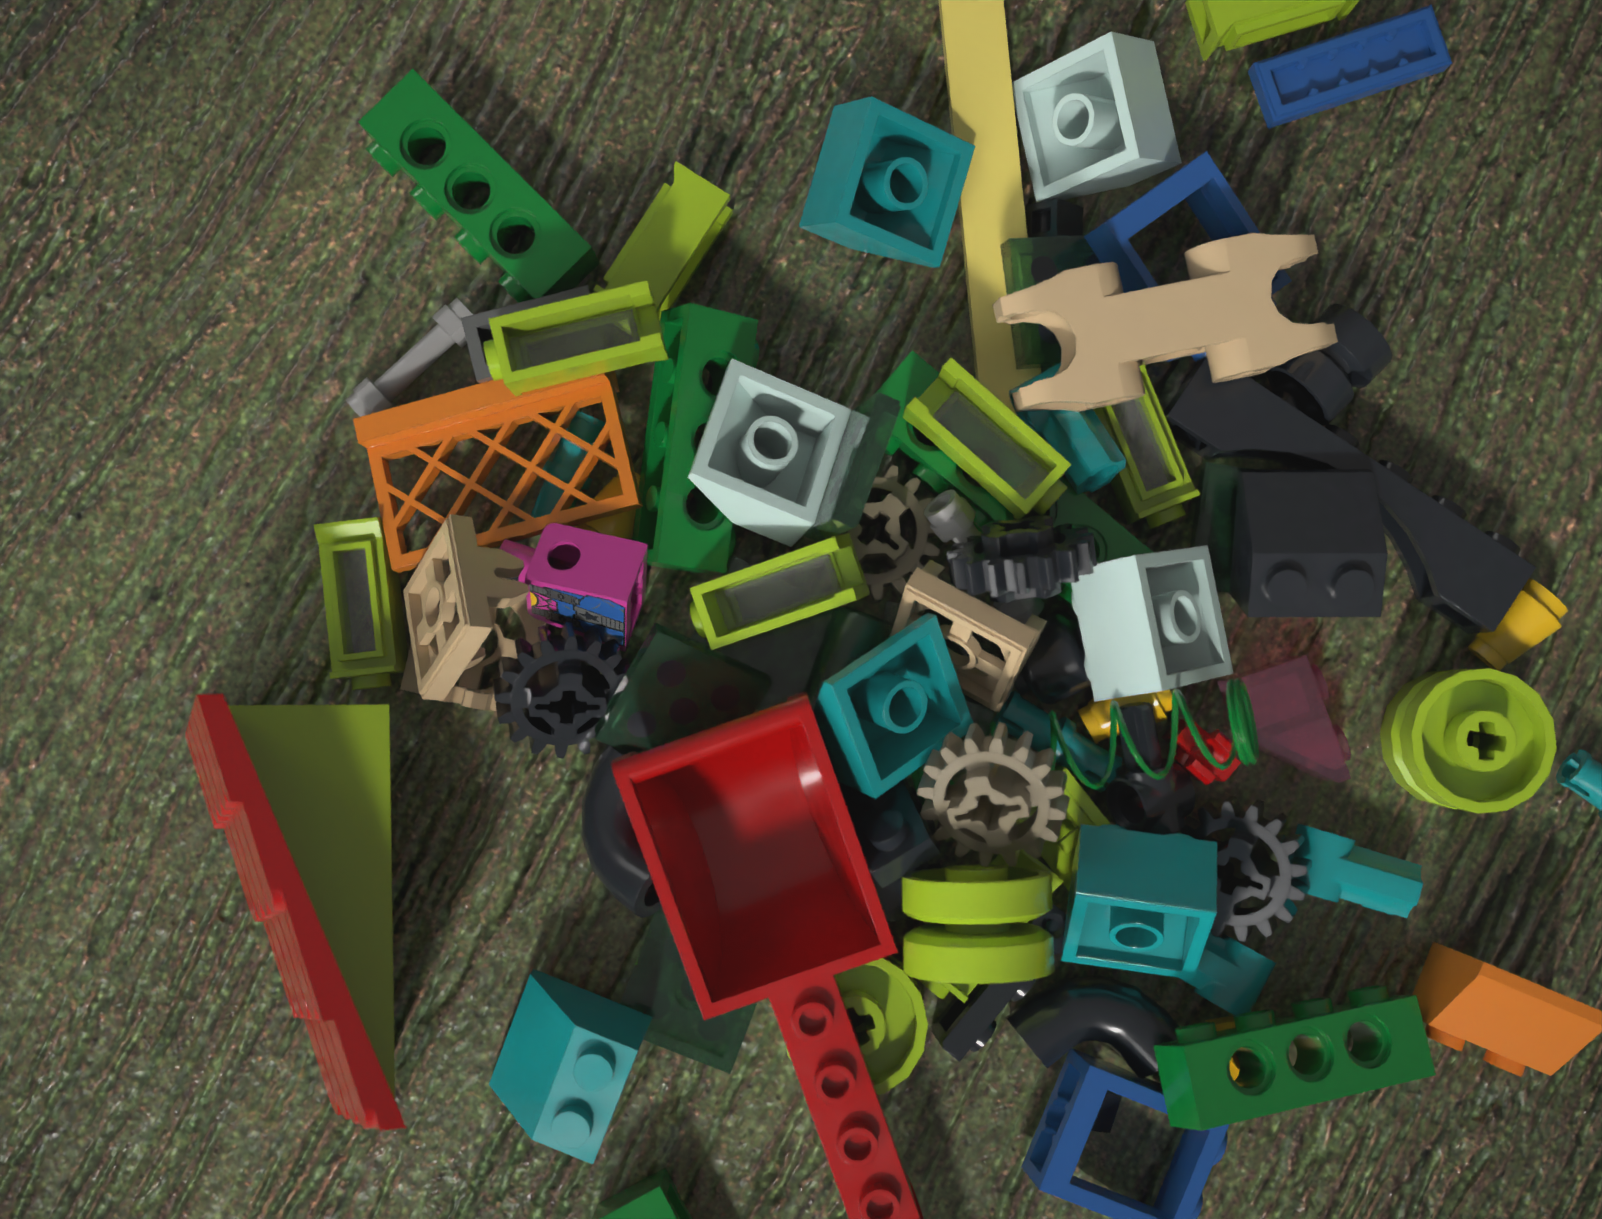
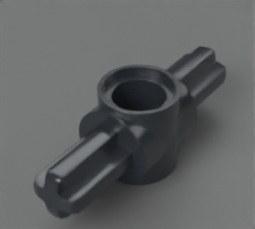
M1134 702L1120 706L1119 708L1128 732L1144 763L1152 772H1162L1166 767L1167 758H1162L1152 705L1149 702ZM1118 725L1125 765L1115 770L1117 778L1113 779L1107 787L1106 802L1113 821L1117 826H1121L1129 831L1160 835L1176 833L1186 826L1185 816L1193 811L1196 799L1195 789L1190 776L1183 767L1174 761L1164 778L1156 780L1147 775L1131 754Z

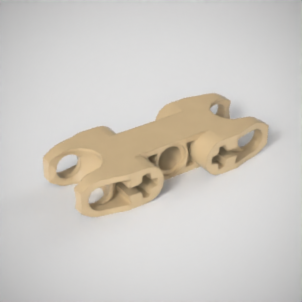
M1249 233L1208 242L1191 248L1184 253L1190 280L1123 293L1117 263L1106 262L1068 269L1034 286L1000 297L993 304L997 323L1016 324L1025 322L1041 324L1055 334L1061 346V366L1055 376L1035 381L1029 386L1019 388L1018 392L1012 393L1016 412L1035 410L1080 412L1142 397L1146 393L1140 370L1141 365L1206 352L1212 382L1217 383L1259 375L1292 358L1337 343L1334 324H1326L1324 322L1315 324L1292 323L1278 312L1271 298L1272 279L1277 271L1290 268L1294 264L1306 261L1309 256L1318 254L1315 236Z

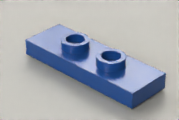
M1429 5L1255 62L1249 68L1248 74L1267 128L1270 129L1443 72L1452 64L1433 7Z

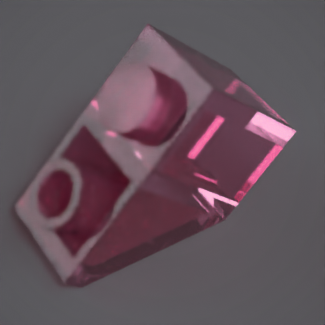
M1307 655L1288 656L1217 681L1227 710V682L1229 679L1235 680L1237 677L1244 681L1254 713L1259 751L1321 780L1340 783L1351 779L1346 765V761L1351 759L1349 743L1342 729L1337 724H1331L1323 702L1329 698L1327 683L1319 667L1316 664H1309Z

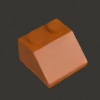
M1436 942L1432 943L1412 994L1417 995L1422 1019L1426 1023L1425 1031L1428 1038L1458 1051H1462L1465 1041L1486 1049L1482 1060L1522 1077L1526 1066L1552 1076L1602 1032L1601 1010Z

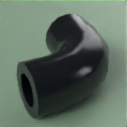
M609 739L593 768L582 799L581 836L592 870L615 899L636 916L644 918L660 910L662 905L611 767L612 760L631 752L641 753L644 750L622 740Z
M1102 975L1062 979L1029 997L1006 1017L1008 1022L1047 1069L1076 1045L1087 1041H1098L1108 1044L1113 1048L1139 1079H1144L1158 1071L1153 1045L1177 1040L1175 1028L1180 1027L1163 1007L1137 986Z

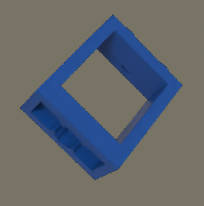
M1207 151L1084 236L1101 263H1117L1123 293L1158 286L1128 238L1183 199L1186 200L1212 241L1249 233H1260ZM1284 269L1277 271L1272 279L1271 298L1275 306L1277 303L1272 295L1292 281ZM1206 352L1191 355L1195 362L1207 356Z
M1071 1048L1021 1168L1039 1190L1113 1219H1197L1203 1203L1202 1191L1212 1166L1216 1165L1225 1153L1229 1124L1203 1131L1185 1128L1153 1207L1073 1176L1107 1090L1163 1113H1168L1161 1083L1148 1078L1139 1079L1131 1071Z

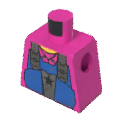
M550 523L544 527L536 548L506 539L503 541L500 549L524 562V569L520 575L508 579L528 584L529 593L526 599L529 615L559 628H563L565 622H572L575 634L583 636L592 626L596 627L599 630L602 644L615 639L619 644L620 650L626 652L646 597L648 544L557 523Z

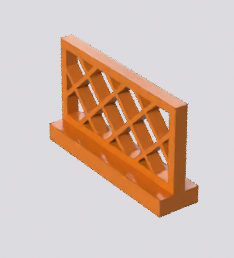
M615 370L523 392L520 396H515L504 385L503 379L497 381L490 380L354 418L358 443L367 448L392 570L401 573L416 569L429 548L428 546L427 548L407 553L403 531L417 509L441 523L442 526L450 514L463 516L477 492L503 507L489 531L475 534L477 546L486 548L501 546L505 539L515 542L541 535L544 527L550 523L574 526L643 507L616 392L620 391ZM602 402L606 424L593 445L566 430L579 408ZM560 414L555 423L546 419V417ZM535 421L550 431L532 461L529 462L505 447L518 425ZM499 431L494 440L485 436V434ZM561 437L588 452L569 484L542 469ZM475 438L489 448L470 479L446 466L445 463L459 441ZM610 440L615 458L604 452ZM438 448L433 457L423 452ZM414 454L426 461L428 465L408 496L393 487L388 461ZM501 454L526 468L507 501L482 487L483 482ZM599 459L618 470L623 491L622 495L596 501L580 492ZM440 471L465 485L446 518L421 503ZM539 476L564 492L551 514L534 518L520 510L519 506ZM396 497L405 501L399 511ZM575 498L585 503V505L569 509ZM514 514L525 520L508 525Z

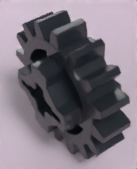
M1034 515L1023 519L989 522L982 526L983 535L967 537V542L954 543L952 551L946 552L951 584H954V587L959 590L968 589V595H977L989 591L990 600L997 603H1009L1018 599L1034 597L1045 599L1055 596L1061 592L1060 582L1076 583L1079 581V575L1092 574L1094 572L1093 566H1097L1093 533H1088L1087 527L1073 529L1070 523L1054 527L1053 518L1047 515Z
M565 622L561 635L552 637L545 625L538 627L539 641L532 645L527 640L519 637L515 640L518 658L501 656L499 660L501 677L493 679L494 699L497 701L498 721L500 724L508 723L510 739L514 743L529 736L531 753L538 755L547 744L554 745L557 758H564L568 745L577 744L579 750L584 755L588 754L591 747L590 739L595 736L605 742L613 739L610 728L611 722L627 725L629 716L625 704L636 702V694L631 681L634 679L629 660L628 658L622 659L619 644L615 639L602 645L599 630L596 627L592 626L585 632L583 637L575 636L572 622Z
M1230 796L1223 802L1221 813L1209 801L1197 810L1200 822L1190 816L1186 817V826L1180 832L1197 840H1203L1205 836L1216 830L1235 828L1234 834L1229 840L1224 842L1213 838L1210 840L1217 842V913L1211 927V934L1218 937L1226 926L1230 925L1234 926L1238 940L1246 941L1252 933L1253 925L1256 924L1259 931L1265 937H1268L1278 927L1275 915L1288 923L1293 919L1298 909L1290 899L1303 901L1310 890V886L1296 879V877L1309 872L1312 868V860L1295 857L1294 851L1300 847L1305 838L1302 834H1293L1288 837L1284 835L1281 829L1285 825L1288 816L1281 813L1269 821L1263 817L1264 801L1257 799L1245 812L1241 811L1237 797ZM1262 841L1268 844L1275 854L1277 861L1271 859ZM1232 857L1242 861L1241 871L1246 874L1243 879L1233 875L1234 865L1229 862ZM1251 896L1263 900L1267 896L1272 897V899L1262 905L1240 908L1241 902Z

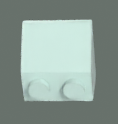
M1111 31L1012 82L1014 104L1036 203L1054 198L1065 200L1127 187L1181 164L1154 41Z
M731 359L688 478L732 523L792 547L815 523L851 409L735 359Z
M1208 545L1133 555L1098 563L1097 566H1093L1094 572L1092 574L1079 575V581L1071 583L1072 606L1078 616L1085 651L1084 666L1087 677L1091 681L1094 701L1159 692L1234 674Z

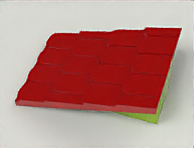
M196 694L185 738L213 828L225 830L249 910L255 922L264 923L293 1018H300L305 1021L330 1103L337 1116L343 1115L346 1120L351 1119L354 1124H361L364 1129L376 1128L383 1131L406 1128L395 1101L389 705H228L224 694Z

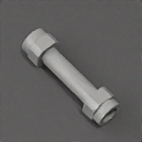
M457 297L448 306L445 304L432 316L438 323L375 382L366 377L353 389L354 392L346 399V402L360 417L397 407L392 401L455 342L461 348L467 344L461 318L473 314Z
M947 490L941 493L924 510L925 517L931 523L930 528L942 542L953 540L955 543L967 542V537L982 535L973 524L976 512L964 497H960L955 490ZM1038 597L1018 599L1009 603H993L998 611L1023 624L1027 622L1032 614L1038 616L1044 608V602Z

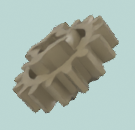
M867 462L863 468L862 478L856 480L844 468L839 471L841 487L838 489L831 504L828 502L833 488L828 485L826 486L822 499L826 504L824 507L819 508L815 520L819 527L810 529L804 534V543L812 545L829 539L831 521L833 517L836 518L838 524L846 530V533L850 534L861 566L864 563L883 562L890 569L894 568L880 574L863 573L870 589L873 603H880L883 588L891 586L893 591L899 597H902L906 586L904 578L908 575L911 577L917 567L921 570L924 568L919 562L920 559L936 560L940 552L939 548L927 542V538L937 535L930 528L931 523L927 521L924 515L925 508L934 497L918 501L915 495L921 481L915 477L904 486L897 483L898 467L894 465L888 469L885 477L881 478L875 476L872 462ZM866 493H878L886 495V498L882 502L861 503L855 496ZM907 512L913 521L915 529L913 550L908 546L909 543L900 536L899 523ZM879 521L885 525L883 533L885 544L875 539L867 546L860 542L862 533L860 523L863 522L865 525L872 527ZM822 559L810 563L812 568L825 566L826 563ZM828 572L825 585L831 588L833 583Z
M977 723L970 724L965 742L950 732L946 735L941 750L931 751L924 767L925 772L917 790L918 795L926 798L920 815L925 820H939L933 835L935 840L938 842L952 836L958 841L954 855L959 858L967 854L970 849L979 851L981 866H989L993 854H1002L1009 867L1017 865L1020 850L1023 849L1027 854L1036 859L1041 856L1045 840L1056 842L1058 839L1062 820L1066 817L1070 796L1064 794L1068 778L1066 771H1050L1055 752L1051 748L1038 753L1033 752L1030 749L1033 734L1028 731L1022 734L1017 741L1008 739V730L1005 723H998L993 736H985ZM966 767L967 774L959 775L957 783L950 785L952 776L960 769ZM1038 806L1030 818L1020 823L1019 818L1029 817L1031 808Z

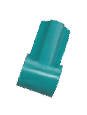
M1061 362L1009 391L1010 401L1015 412L1012 393L1018 392L1019 388L1029 386L1035 381L1055 376L1061 366ZM1093 409L1080 412L1065 410L1016 412L1023 422L1071 463L1070 467L1064 472V475L1076 494L1088 491L1094 492L1110 483L1125 468L1126 458Z
M1297 824L1295 834H1302L1305 840L1294 851L1295 857L1312 860V868L1307 874L1296 877V879L1310 886L1309 895L1337 903L1339 898L1361 904V906L1404 918H1407L1412 908L1418 904L1423 887L1421 879L1422 865L1355 846L1356 840Z
M1210 932L1194 979H1180L1195 986L1194 992L1224 1010L1238 1015L1251 1012L1276 963L1225 934L1220 938L1213 936Z

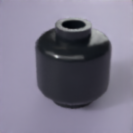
M1061 610L1042 617L1047 622L1037 644L1014 684L1021 695L1032 691L1039 701L1050 705L1056 704L1091 686V681L1087 677L1084 666L1085 651L1078 617L1074 619L1070 614Z

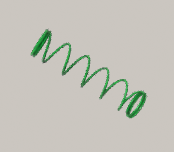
M1239 677L1235 680L1231 678L1227 682V706L1233 741L1230 755L1224 763L1217 762L1210 754L1195 726L1181 691L1175 688L1172 692L1170 750L1166 767L1162 772H1152L1144 763L1128 732L1118 702L1114 699L1110 702V749L1107 767L1102 780L1092 783L1082 775L1070 754L1061 732L1056 712L1053 710L1049 712L1050 748L1055 752L1050 771H1054L1058 740L1069 766L1080 781L1094 790L1103 787L1111 774L1114 764L1118 722L1127 746L1142 770L1156 780L1164 778L1172 767L1176 753L1179 705L1198 747L1212 765L1221 770L1229 768L1237 752L1244 765L1248 766L1250 763L1255 765L1259 760L1258 736L1246 685ZM992 720L989 724L991 736L994 735L997 727L996 722ZM923 765L911 773L916 794L924 773ZM917 794L918 800L923 807L926 798Z

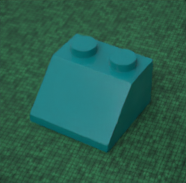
M872 96L836 105L831 114L799 227L849 249L938 268L942 262L975 145Z
M926 613L824 681L813 709L838 782L875 799L924 765L932 750L940 751L947 734L952 732L961 738L967 734L970 724H974L937 617L930 613Z
M1081 824L1073 859L1061 961L1193 980L1217 913V842L1197 840L1180 833L1160 835L1129 831L1121 826L1111 824L1101 826Z
M533 969L505 1039L489 1086L532 1140L594 1164L652 1017Z

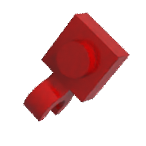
M1178 718V738L1174 762L1183 767L1194 780L1201 781L1205 785L1210 784L1213 780L1225 782L1241 762L1235 757L1229 768L1224 770L1212 765L1198 747L1186 720ZM1194 721L1210 754L1217 762H1226L1230 755L1232 741L1219 729L1208 733ZM1171 727L1162 736L1169 744L1171 742Z

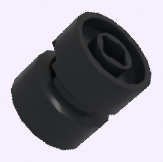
M1341 304L1329 306L1312 323L1324 322L1326 324H1334L1337 343L1292 358L1266 371V376L1273 389L1285 391L1299 399L1306 407L1304 414L1322 426L1328 425L1353 400L1354 392L1352 387L1359 389L1366 387L1391 363L1393 356L1389 344L1378 329L1360 313Z

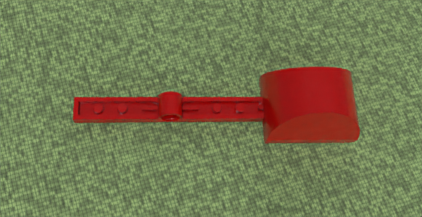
M807 692L787 697V701L647 751L641 753L631 752L612 760L611 767L703 1019L707 1020L769 998L848 1218L924 1219L908 1174L906 1175L835 977V974L898 953Z

